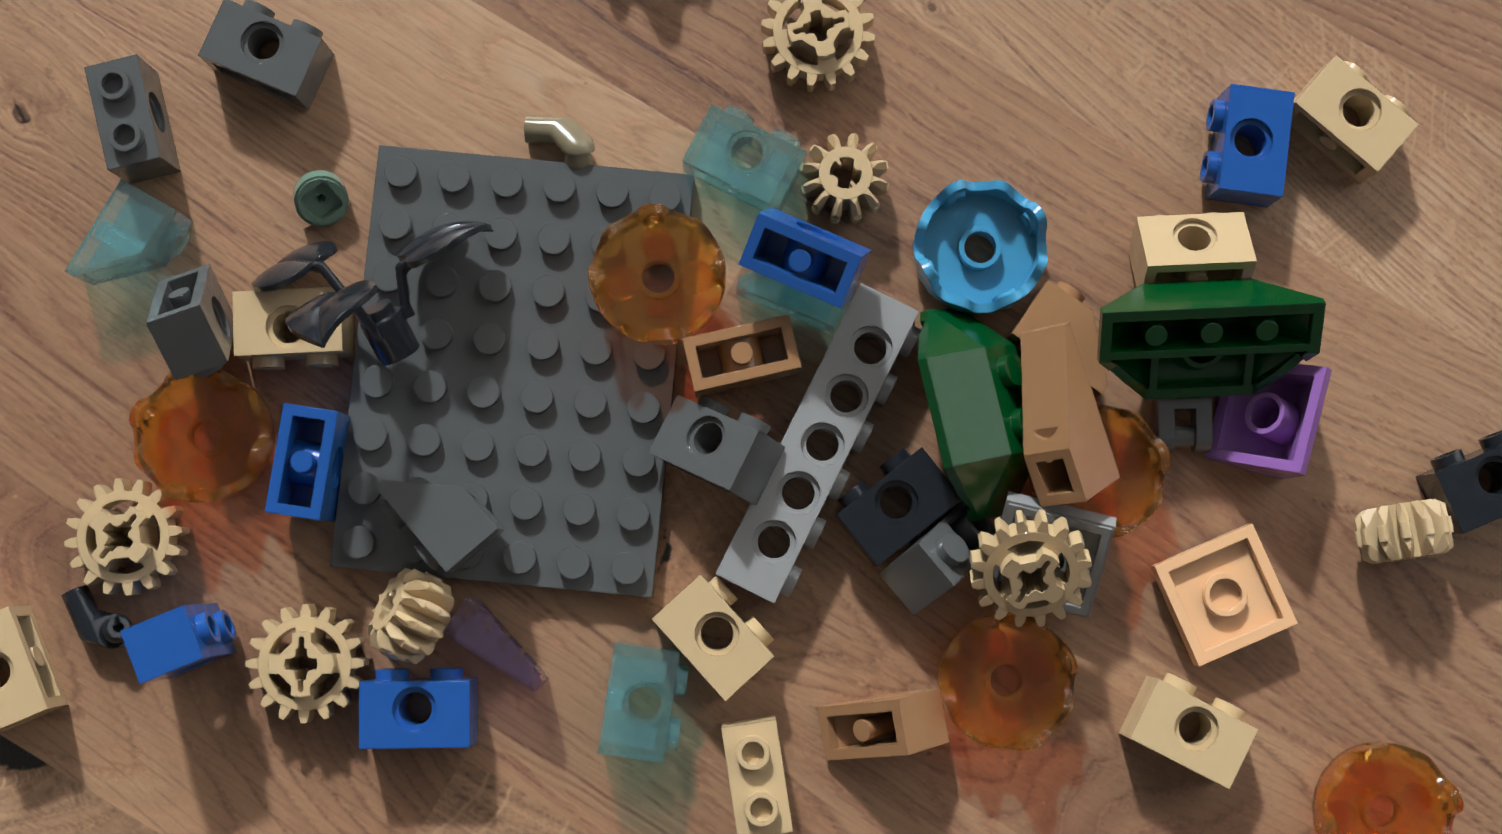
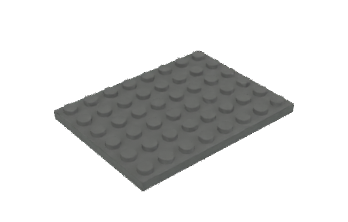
M379 145L364 280L375 282L378 292L362 306L364 309L384 299H390L393 306H399L395 266L400 260L396 254L401 248L424 232L437 226L457 221L487 223L491 225L494 232H479L460 242L436 259L422 266L412 268L408 272L409 301L415 315L408 318L407 321L420 344L418 350L412 355L391 365H381L360 327V322L358 323L348 409L350 421L342 461L330 567L399 573L403 569L408 568L411 570L416 569L423 573L427 571L437 577L653 597L666 462L648 452L673 402L695 182L694 175L587 165L582 169H573L565 162ZM383 480L470 488L505 531L456 572H445L442 567L434 571L416 552L414 545L420 540L410 528L405 525L399 529L381 510L379 503L385 498L375 487Z

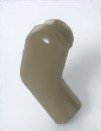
M525 117L524 136L526 143L556 144L565 153L564 162L573 169H582L587 165H592L593 158L591 153L595 150L593 139L574 120L566 117Z

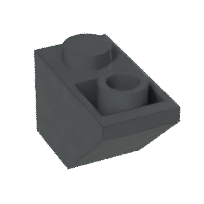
M383 480L375 487L385 498L379 503L381 510L399 529L405 525L410 528L420 540L414 545L416 552L434 571L442 567L445 572H456L505 531L470 488Z
M962 500L907 546L879 575L909 611L915 615L954 587L971 569L970 551L980 549L978 534L982 531L995 535L996 529L989 518L971 522L966 512V504Z

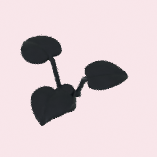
M474 221L451 222L424 232L401 248L396 254L400 261L395 266L399 306H393L390 299H384L364 309L362 306L378 292V287L375 282L370 280L358 281L344 287L326 263L323 262L338 251L336 245L330 241L314 242L294 250L276 265L260 274L251 285L257 292H270L295 282L309 271L321 274L334 291L319 295L291 312L285 319L289 330L296 337L310 344L325 348L336 328L351 314H354L359 320L360 327L380 364L383 366L391 365L409 357L420 347L407 321L408 318L415 315L409 301L408 272L412 268L422 266L436 259L460 242L479 232L494 231L491 225Z

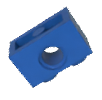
M1230 84L1217 97V100L1213 99L1211 101L1206 118V130L1213 132L1211 151L1205 152L1200 169V181L1207 183L1205 199L1267 208L1283 197L1295 92ZM1236 135L1244 136L1250 140L1254 148L1253 156L1243 155L1237 150L1234 143Z
M771 207L758 213L738 265L841 309L851 300L871 249Z
M288 403L283 404L265 512L335 522L342 461L350 421L349 415L334 410Z
M218 603L182 605L120 631L139 684L175 678L236 653L232 642L237 637L234 623L226 610L220 611Z
M462 667L430 668V678H409V668L376 669V679L359 682V749L466 748L478 742V677H463ZM414 692L426 695L431 702L432 712L429 719L425 722L415 720L408 712V699Z

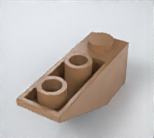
M1070 322L1024 331L1021 333L1024 458L1040 506L1045 507L1088 501L1120 478L1071 324Z

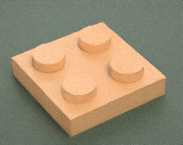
M1253 524L1241 526L1150 566L1194 666L1200 667L1298 624Z

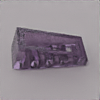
M468 595L444 630L446 636L534 691L542 688L548 680L542 668L480 599H477L474 595Z

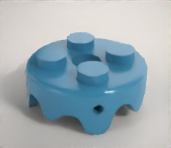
M963 179L949 184L927 206L915 229L912 245L913 261L920 281L927 291L941 304L961 313L972 315L994 314L1010 308L1033 289L1047 266L1046 231L1048 225L1046 215L1039 204L1025 198L1005 181L967 182ZM978 235L990 241L993 247V256L989 261L977 263L967 257L964 244L969 237Z

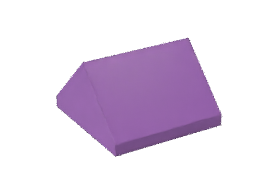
M1297 364L1287 374L1253 395L1220 396L1212 424V448L1210 452H1205L1204 457L1281 480L1305 476L1332 370L1323 366Z

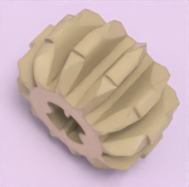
M855 133L850 134L847 146L841 147L839 138L835 134L829 135L827 138L829 152L821 146L813 145L809 150V155L815 163H802L800 167V175L811 180L801 186V195L803 197L818 196L811 208L815 215L821 213L827 206L831 207L830 222L833 224L839 223L842 210L848 211L849 218L853 223L860 222L862 218L860 205L867 211L875 213L880 206L875 195L886 194L889 188L888 182L878 178L887 172V161L877 160L870 162L877 151V146L875 143H870L862 151L856 149L859 139ZM840 169L851 171L850 179L852 181H850L849 188L837 186V177L839 176Z
M1436 499L1416 500L1361 511L1354 518L1357 531H1354L1357 548L1360 547L1363 561L1370 564L1390 563L1447 553L1454 547L1452 538L1454 529L1451 516H1448L1445 503Z
M403 569L396 578L394 577L389 580L387 589L383 594L379 595V602L371 611L373 619L368 625L370 646L378 649L382 655L393 660L413 664L419 663L425 655H430L438 639L443 638L445 626L451 621L449 612L454 606L451 586L443 583L441 578L427 571L423 573L416 569Z

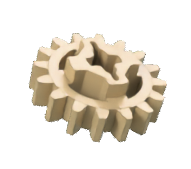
M769 0L767 12L774 19L762 20L761 33L772 36L762 41L763 54L776 53V56L771 61L773 73L786 68L788 70L787 85L792 86L800 77L806 80L807 92L811 93L816 86V81H824L829 92L834 91L836 77L839 75L848 83L852 82L855 76L852 64L865 68L869 55L863 49L873 48L875 35L865 31L873 25V13H859L864 6L865 0H783V3ZM824 4L831 5V6L835 7L836 9H838L839 11L836 12V11H834L833 9L827 7V6L824 5ZM800 7L801 15L797 22L787 24V29H783L787 18ZM818 27L821 34H826V40L817 41L815 34L809 33L810 28ZM853 38L848 51L840 59L836 60L835 50L838 45L848 42V39ZM800 55L812 62L813 65L804 63L795 56Z
M117 478L114 481L113 490L107 485L98 484L94 486V494L97 500L92 501L79 498L76 503L84 512L82 518H68L66 522L70 527L77 529V537L64 541V546L78 548L80 554L69 564L72 568L87 567L89 569L83 581L87 585H97L104 580V594H118L121 588H123L126 596L140 595L142 584L148 590L160 588L161 581L158 574L176 575L178 570L171 562L172 557L185 556L188 553L186 548L177 544L178 537L190 533L189 527L176 526L175 519L184 512L183 507H167L165 504L168 502L171 493L168 490L157 489L151 494L152 482L138 479L132 487L129 479ZM122 502H138L136 507L130 506L124 514L111 509ZM158 525L160 529V543L158 540ZM125 527L131 528L128 533V537L133 541L131 547L124 546L127 541V537L122 533ZM130 560L135 563H141L144 566L140 570L128 574L117 571L119 567H125Z
M1039 509L1034 520H1026L1023 511L1016 510L1015 523L1008 525L998 517L994 519L995 535L982 531L978 534L980 549L970 551L971 568H973L969 571L971 586L973 589H978V601L982 607L993 603L995 619L1001 620L1008 613H1012L1016 627H1022L1026 617H1034L1037 625L1043 627L1046 621L1045 614L1053 612L1056 617L1062 620L1066 618L1064 610L1066 602L1077 606L1082 604L1083 601L1079 588L1091 587L1092 581L1088 568L1092 567L1089 550L1084 549L1085 544L1081 532L1077 530L1069 533L1066 518L1061 516L1051 525L1047 521L1045 510ZM1060 553L1067 559L1065 573L1059 567L1058 556ZM995 565L1000 567L1003 578L1001 584L997 582L993 575Z
M315 603L303 604L300 617L292 607L283 608L280 610L281 624L274 619H266L261 624L268 636L266 638H251L249 644L260 651L259 657L245 661V667L258 669L259 677L252 680L248 685L250 689L264 687L267 694L260 703L263 708L272 706L277 702L281 704L278 718L282 720L288 719L298 710L300 723H309L314 719L315 709H317L323 719L335 716L333 702L342 707L350 706L353 703L347 689L359 688V682L364 680L355 675L356 668L369 665V659L357 657L355 649L361 647L366 640L364 637L350 638L348 632L355 623L352 619H345L339 623L334 622L336 608L325 607L320 615L317 616ZM295 629V632L292 633V643L282 653H276L282 639ZM324 631L335 640L340 652H335L324 641ZM307 655L309 658L317 659V669L308 671L306 667H299V657ZM340 673L334 687L320 697V693L323 692V682L331 674ZM276 674H280L291 686V693L280 684Z

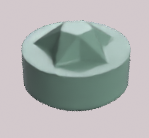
M324 170L311 171L303 175L294 187L293 199L295 209L298 215L311 225L323 227L335 224L342 219L348 209L349 198L343 181L331 172Z

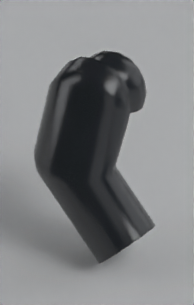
M88 585L74 588L61 595L78 636L82 641L109 649L125 646L120 631L131 627L132 622L125 615L98 610Z

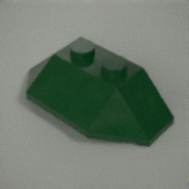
M1252 278L1143 283L1100 308L1097 360L1099 364L1114 373L1122 382L1145 400L1253 395L1287 374L1303 359L1308 361L1320 353L1326 302L1323 298Z
M928 309L920 312L922 329L919 335L918 364L944 470L957 495L966 504V512L971 522L1002 516L1008 491L1020 494L1030 474L1023 449L1021 359L1018 357L1016 346L969 314L953 309Z

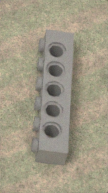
M860 283L780 443L785 446V449L757 505L750 503L716 575L772 603H775L779 594L789 598L803 570L794 565L803 545L810 549L814 548L826 524V520L818 517V514L827 497L837 501L850 475V472L842 469V466L851 449L858 453L862 451L874 427V424L865 419L874 401L884 406L898 378L889 373L898 354L906 358L909 356L921 332L920 328L912 325L919 311ZM863 338L875 339L882 346V360L875 364L861 362L854 351L855 343ZM839 385L853 387L860 397L859 407L852 412L837 410L830 399L831 391ZM816 432H825L831 435L836 442L834 457L826 461H819L811 457L806 448V441L810 435ZM800 479L810 485L813 491V499L808 507L797 510L790 508L784 502L782 489L787 482ZM768 527L781 528L788 535L789 548L779 558L766 557L759 550L758 537Z

